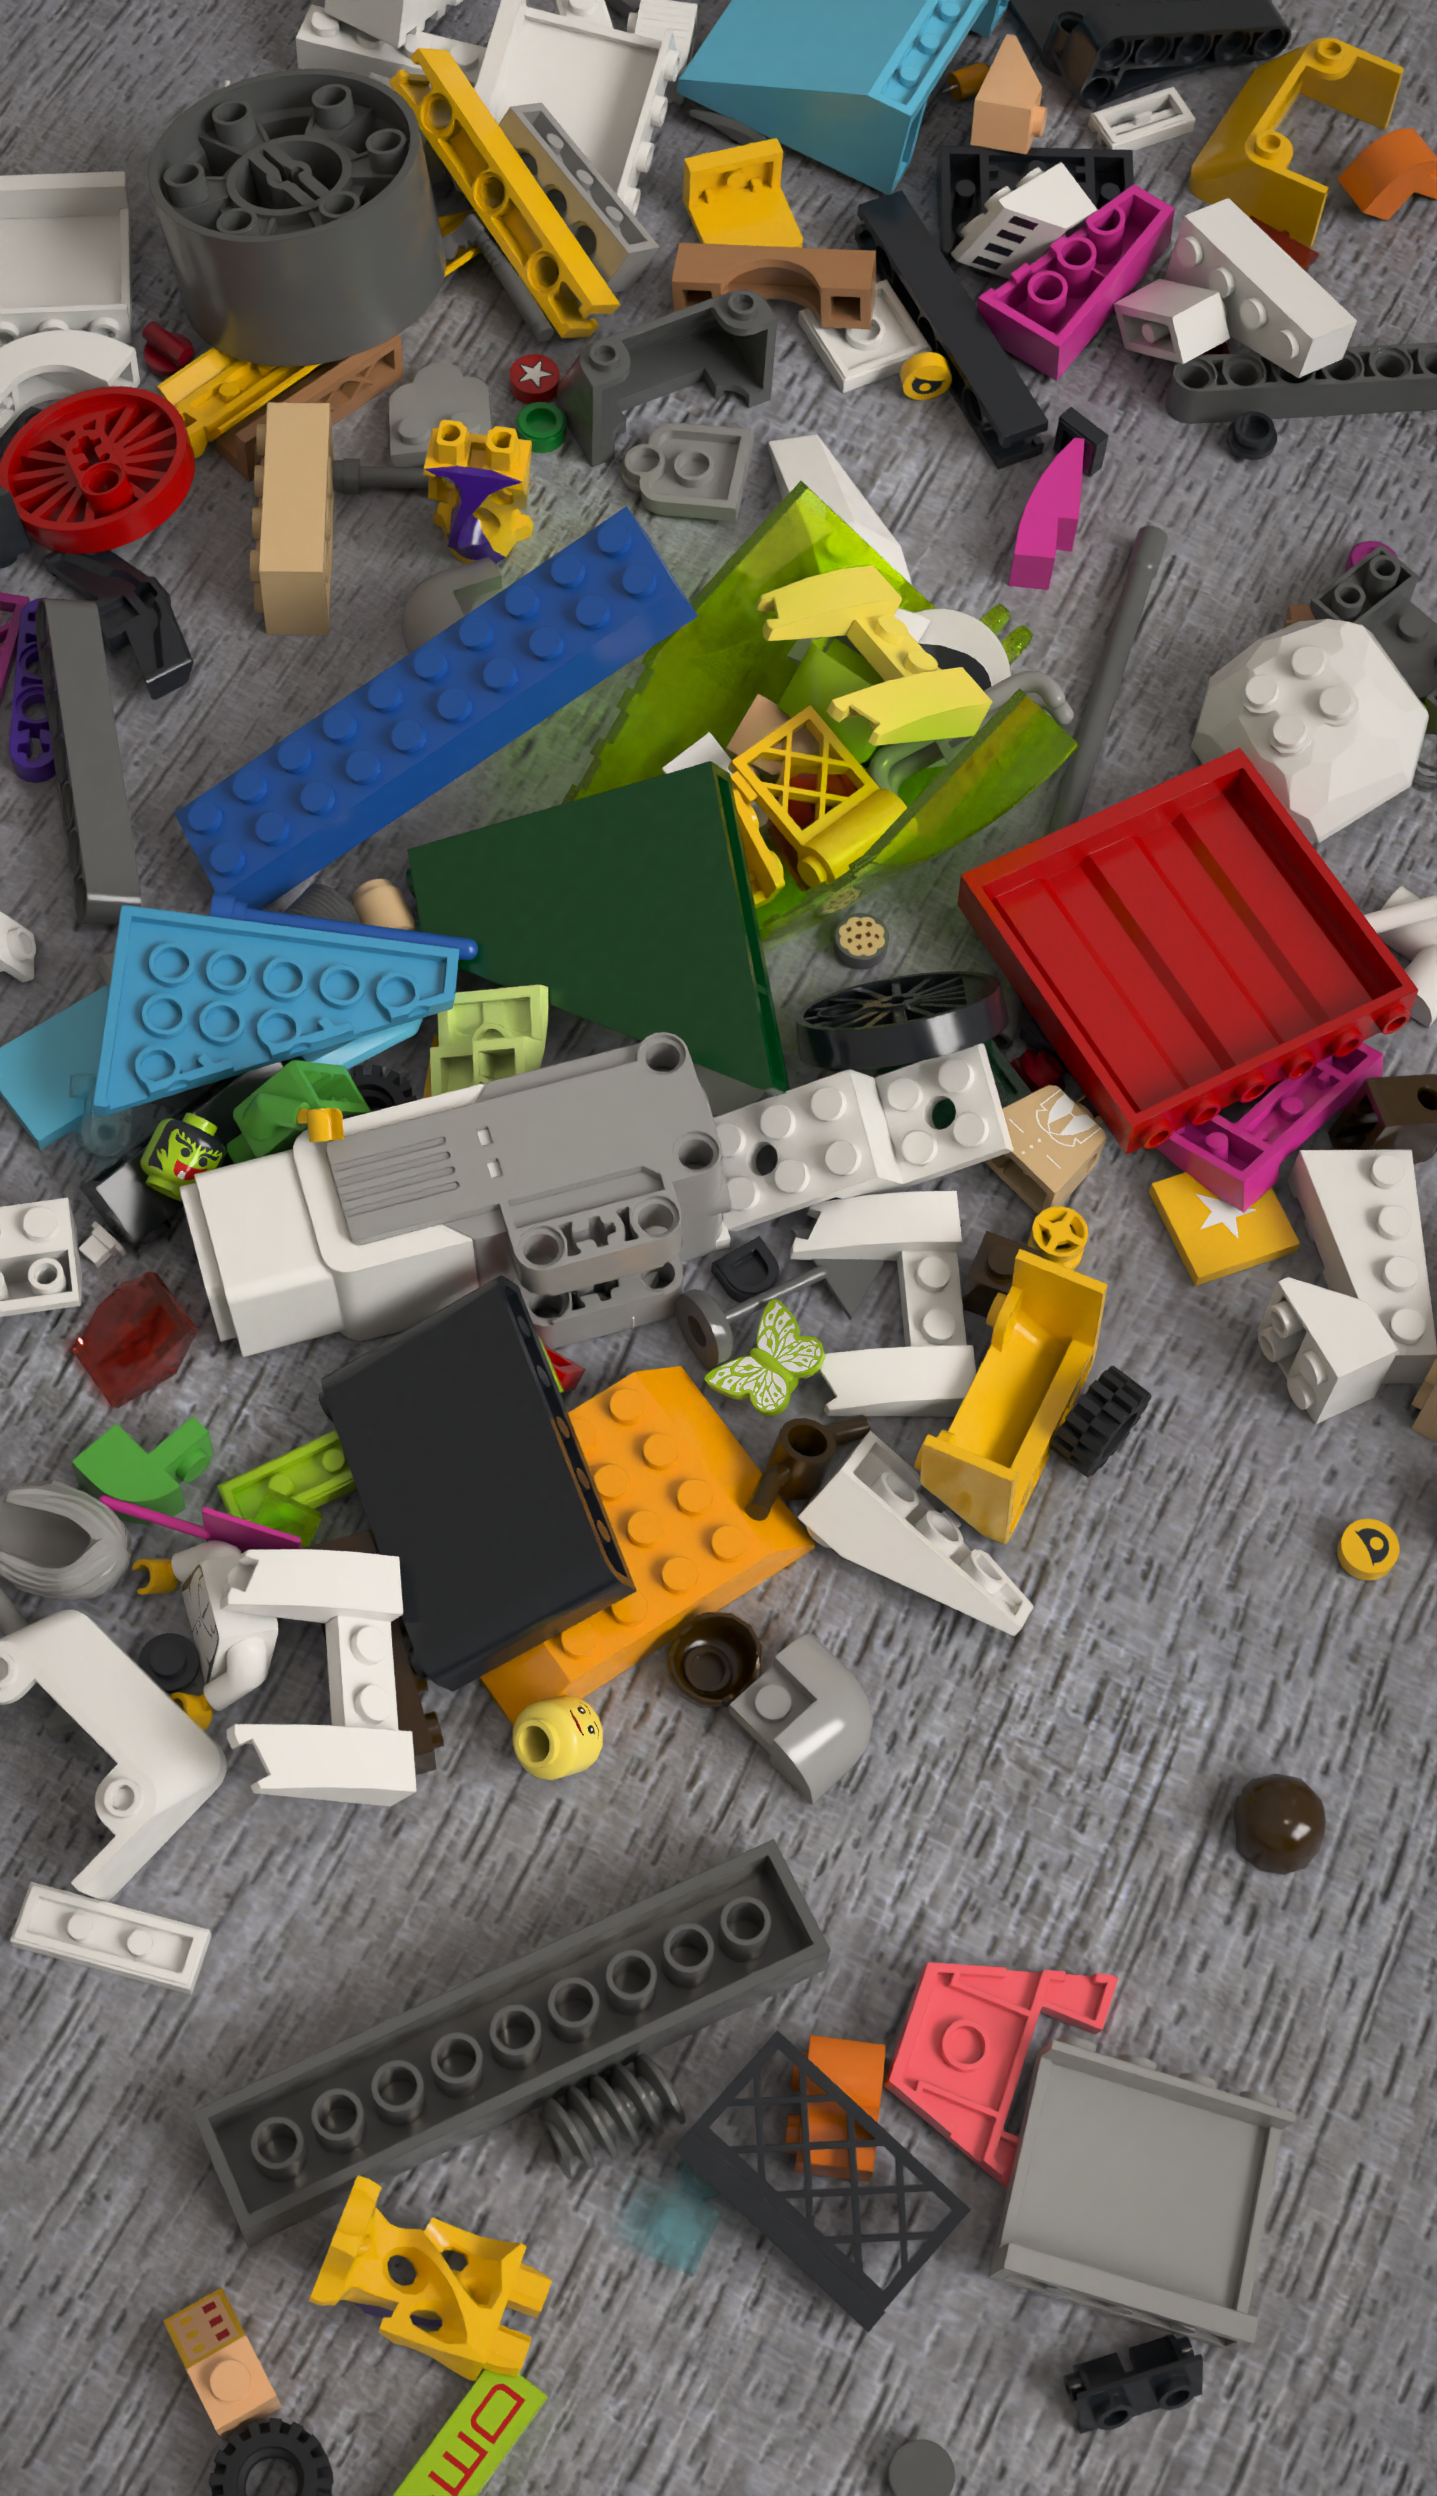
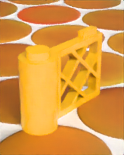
M811 705L736 757L727 767L732 773V787L738 790L743 801L747 804L755 801L798 852L799 862L797 869L799 875L813 889L819 888L824 892H832L912 832L913 819L904 802L892 791L878 787ZM805 725L819 742V756L792 752L793 733ZM782 742V750L774 748ZM759 758L781 762L780 784L761 782L749 765ZM791 764L818 769L816 791L789 787ZM827 771L846 774L858 790L849 797L826 793ZM788 799L815 804L814 823L802 831L787 813ZM825 806L834 807L825 814Z

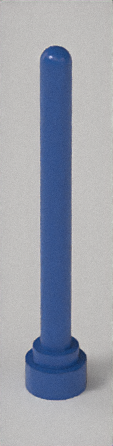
M214 892L209 916L456 948L460 949L459 960H472L478 953L476 942L470 938L247 908V902L237 901V895Z

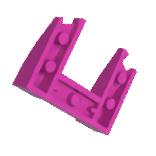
M1362 1042L1356 1050L1346 1056L1336 1057L1332 1055L1316 1063L1312 1070L1298 1079L1289 1080L1288 1077L1285 1078L1237 1123L1234 1124L1217 1114L1205 1124L1194 1126L1191 1123L1173 1132L1164 1143L1156 1148L1210 1192L1244 1213L1279 1180V1165L1338 1110L1343 1112L1365 1079L1382 1077L1383 1053Z

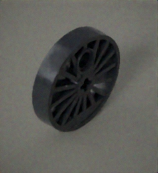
M969 971L912 974L853 986L807 1004L795 1016L797 1048L800 1060L807 1065L832 1071L889 1067L949 1055L995 1037L1009 1024L1008 1010L999 979L989 974Z

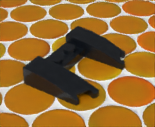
M940 146L936 171L941 253L948 260L953 250L964 239L960 233L961 230L975 217L988 212L984 204L995 193L1006 186L1011 191L1016 190L1018 182L1037 167H1040L1044 173L1062 162L1098 211L1134 184L1133 150L1030 148L1027 154L981 146ZM976 268V274L991 278L990 272Z

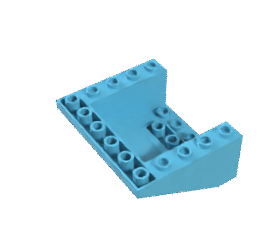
M732 0L679 78L676 93L719 114L735 119L771 139L777 138L779 143L889 195L892 194L911 163L930 93L969 31L972 30L989 38L1007 9L1009 0Z

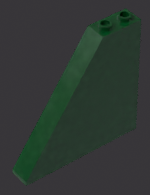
M712 761L407 849L410 868L406 871V880L412 896L416 899L419 920L415 923V931L470 938L478 946L476 957L472 960H458V968L507 988L539 984L548 987V1004L641 1042L647 1036L654 1033L667 1032L675 1034L684 1041L692 1062L774 1096L785 1094L786 1091L790 1090L730 773Z

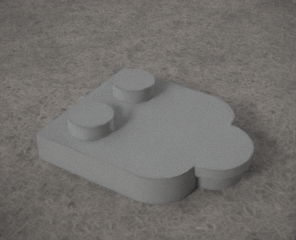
M440 362L423 367L416 373L413 383L397 388L389 398L390 456L392 466L424 467L432 428H438L443 419L461 421L467 427V433L488 435V430L493 429L492 407L487 385L480 379L463 377L461 370L453 364Z
M678 422L664 424L651 434L648 444L634 446L626 453L620 468L622 481L629 489L640 492L644 506L655 514L737 522L754 445L753 429Z

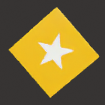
M1187 1172L1151 1184L1149 1194L1195 1287L1295 1253L1298 1250L1300 1242L1272 1187L1243 1213L1210 1192Z

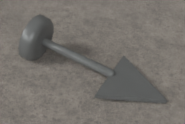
M791 1228V1233L795 1238L808 1240L813 1229ZM812 1259L810 1261L815 1268L724 1311L716 1300L705 1291L689 1290L679 1295L676 1299L675 1310L678 1324L685 1341L696 1358L706 1367L716 1368L724 1364L733 1354L734 1341L729 1324L766 1307L772 1299L781 1300L821 1280L825 1282L849 1320H851L886 1260Z

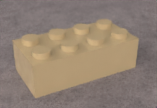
M267 402L266 424H257L256 432L258 456L265 457H261L260 465H255L254 470L255 497H262L259 498L258 507H253L252 509L253 539H260L256 542V550H250L251 582H255V614H264L266 635L329 636L335 491L333 490V462L335 455L330 403Z

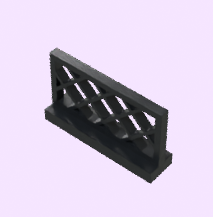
M778 2030L673 2147V2150L867 2332L886 2313L885 2309L971 2210ZM778 2049L798 2067L800 2096L761 2097L760 2069ZM806 2075L826 2094L807 2095ZM753 2078L754 2098L735 2099ZM835 2101L846 2111L848 2140L810 2142L808 2103ZM800 2103L802 2142L764 2144L762 2105ZM755 2105L756 2145L729 2146L709 2128L727 2107ZM854 2120L875 2139L855 2140ZM885 2147L895 2159L896 2185L858 2187L856 2148ZM848 2148L850 2187L812 2189L810 2150ZM803 2150L805 2190L777 2191L765 2178L764 2152ZM757 2153L758 2173L738 2154ZM903 2165L923 2184H904ZM932 2191L951 2209L933 2231L907 2232L905 2193ZM896 2193L899 2232L861 2234L859 2195ZM851 2195L853 2235L825 2236L814 2226L813 2197ZM805 2198L806 2217L786 2199ZM907 2240H925L908 2259ZM899 2241L901 2268L882 2289L863 2272L861 2243ZM853 2243L854 2262L834 2244Z

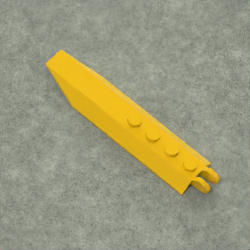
M475 209L438 217L442 237L455 231L463 223L464 218L469 213L475 211ZM469 246L467 250L459 248L455 260L446 261L444 278L481 252L479 247ZM212 347L157 386V390L182 416L195 459H197L204 453L208 441L212 442L322 364L306 366L262 365L234 358Z

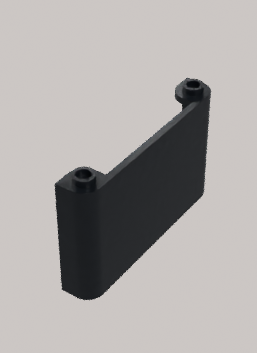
M500 1275L322 1378V1392L319 1393V1402L326 1416L335 1425L380 1555L399 1557L403 1603L402 1618L413 1646L409 1649V1658L416 1673L423 1680L428 1681L431 1679L436 1685L454 1692L637 1591L517 1284Z

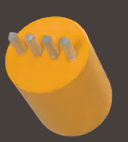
M977 62L949 73L947 76L948 88L942 90V92L950 91L956 101L978 94L990 67L983 62Z

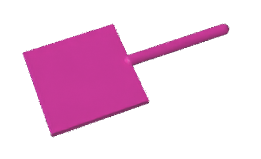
M102 1495L99 1498V1501L112 1510L206 1539L207 1542L212 1540L227 1542L237 1547L241 1554L247 1550L302 1549L300 1537L204 1507L202 1510L204 1526H200L142 1506L119 1501L107 1495Z

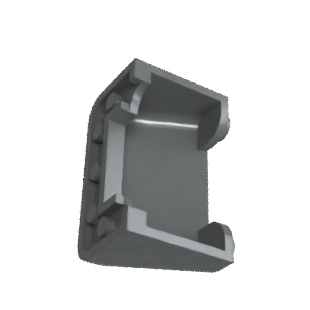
M740 289L730 291L587 345L558 384L557 407L563 411L566 417V425L591 467L615 459L613 437L615 434L620 435L626 432V418L622 411L704 381L715 399L724 396V390L735 391L743 395L744 402L748 408L771 400L777 318L767 302L759 294L750 290Z

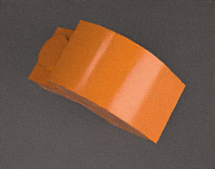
M1398 129L1385 134L1366 147L1337 180L1363 213L1388 221L1414 192L1437 200V156L1415 129Z

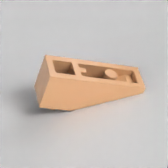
M1006 34L975 98L970 145L1027 154L1034 138L1043 136L1047 119V107L1040 106L1042 86L1016 35Z

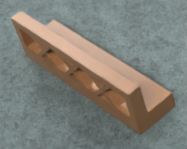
M396 335L365 352L328 362L271 402L330 403L333 426L403 378L401 337ZM267 404L215 439L217 453L248 482L254 480L255 465H260L261 457H265L258 456L256 432L257 424H266Z

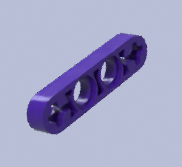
M39 599L27 603L20 615L9 744L15 773L24 781L32 783L45 782L56 774L48 717L34 720L24 715L29 706L36 703H45L42 676H36L28 672L29 666L39 660L35 633V615ZM32 738L40 739L43 753L39 754L38 761H28L33 752Z

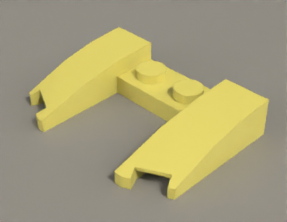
M874 565L840 569L808 577L760 596L756 604L757 610L763 612L775 611L777 619L766 620L762 628V635L767 641L847 636L885 681L883 683L833 699L826 711L837 722L842 721L846 717L864 716L870 720L869 724L874 731L868 742L873 746L975 736L993 701L963 667L941 670L935 658L923 650L910 635L907 626L894 616L902 601V597Z

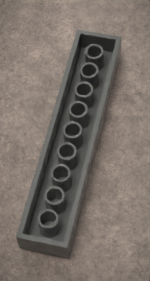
M772 1839L200 2107L191 2113L249 2247L347 2200L357 2175L380 2184L541 2107L542 2102L548 2098L555 2100L564 2096L565 2091L573 2086L580 2088L588 2084V2079L596 2075L603 2077L611 2073V2068L619 2064L626 2066L634 2062V2057L642 2053L649 2055L826 1970L831 1949L775 1840Z

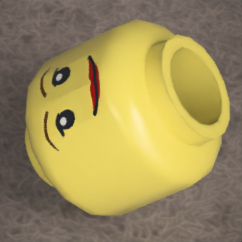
M563 1695L528 1705L516 1719L513 1727L512 1745L516 1758L525 1771L539 1779L556 1780L585 1771L598 1759L603 1747V1729L599 1716L590 1704L579 1697Z

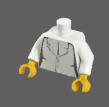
M220 1540L205 1542L175 1553L172 1556V1560L168 1558L138 1559L132 1566L133 1571L150 1572L149 1584L145 1588L137 1590V1593L141 1595L170 1594L175 1590L178 1580L183 1582L181 1591L195 1646L198 1651L205 1686L203 1689L204 1694L200 1696L175 1692L170 1697L203 1730H206L212 1721L213 1709L217 1711L225 1709L259 1687L266 1680L279 1632L277 1617L220 1610V1600L223 1593L231 1587L244 1591L254 1567L245 1566L238 1561L241 1551L237 1547Z

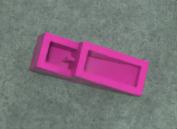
M1074 438L1054 458L1038 480L1029 497L1018 527L1008 586L1049 590L1056 550L1072 551L1079 521L1085 439Z

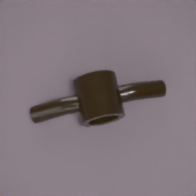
M858 1415L825 1426L807 1418H796L786 1422L779 1431L766 1463L765 1472L758 1480L745 1507L747 1515L757 1521L765 1520L778 1494L792 1500H806L814 1496L821 1486L835 1453V1447L864 1438L870 1431L867 1418L864 1415Z

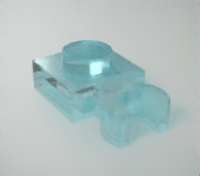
M683 2159L680 2169L681 2192L678 2193L662 2186L635 2245V2250L694 2278L721 2216L720 2212L705 2205L708 2200L717 2197L720 2193L708 2182L698 2181L693 2175V2168Z

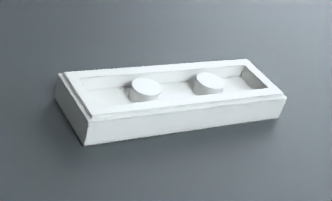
M30 1882L10 1942L16 1948L192 1995L212 1935L209 1929Z

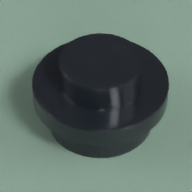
M1249 411L1241 414L1230 424L1226 440L1232 452L1239 457L1259 460L1269 456L1274 451L1277 443V432L1273 421L1267 415L1261 412Z
M165 1633L152 1638L144 1645L139 1655L138 1666L166 1693H175L184 1690L192 1684L198 1675L200 1660L195 1645L188 1638L180 1634Z

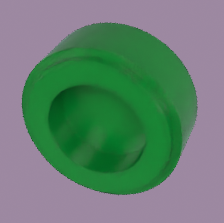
M535 402L526 405L519 411L516 417L518 439L530 440L532 442L531 452L548 453L558 449L566 438V417L563 411L547 402Z

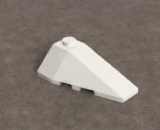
M816 434L768 441L770 458L804 579L840 569L874 565L899 595L912 594L913 586L901 546L820 437Z
M869 1431L813 1496L797 1518L806 1525L808 1533L817 1543L826 1548L834 1549L841 1557L1015 1636L1022 1629L1034 1607L1032 1603L988 1553L976 1549L971 1551L963 1542V1536L958 1529L962 1523L950 1510H945L942 1513L937 1512L920 1492L923 1489V1486L920 1484V1475L874 1433Z

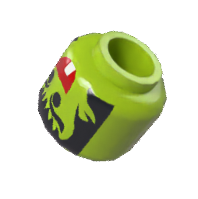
M186 1113L182 1121L172 1118L162 1120L157 1125L140 1161L141 1168L148 1175L145 1183L154 1190L183 1202L179 1187L196 1183L194 1174L220 1168L226 1158V1148L214 1137L217 1127L211 1122L191 1113Z

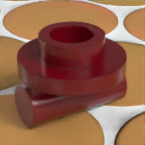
M151 321L145 326L142 337L147 340L143 354L145 364L152 372L161 376H172L194 361V348L188 338L178 333L168 332L155 321Z
M1028 1049L1006 1067L1007 1073L1025 1097L1048 1085L1058 1086L1062 1091L1065 1090V1083L1062 1078L1065 1075V1070L1060 1062L1047 1051L1042 1050L1038 1053Z

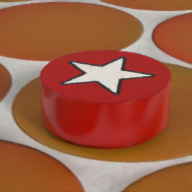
M530 354L520 357L512 364L510 368V390L516 399L525 404H531L535 402H549L557 395L560 372L553 360L543 355Z

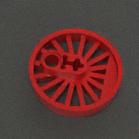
M126 386L102 387L83 391L45 408L17 432L7 446L0 462V486L11 493L27 537L42 547L69 554H89L108 551L147 535L164 523L181 505L191 488L195 474L194 451L187 428L178 410L169 401L156 393Z

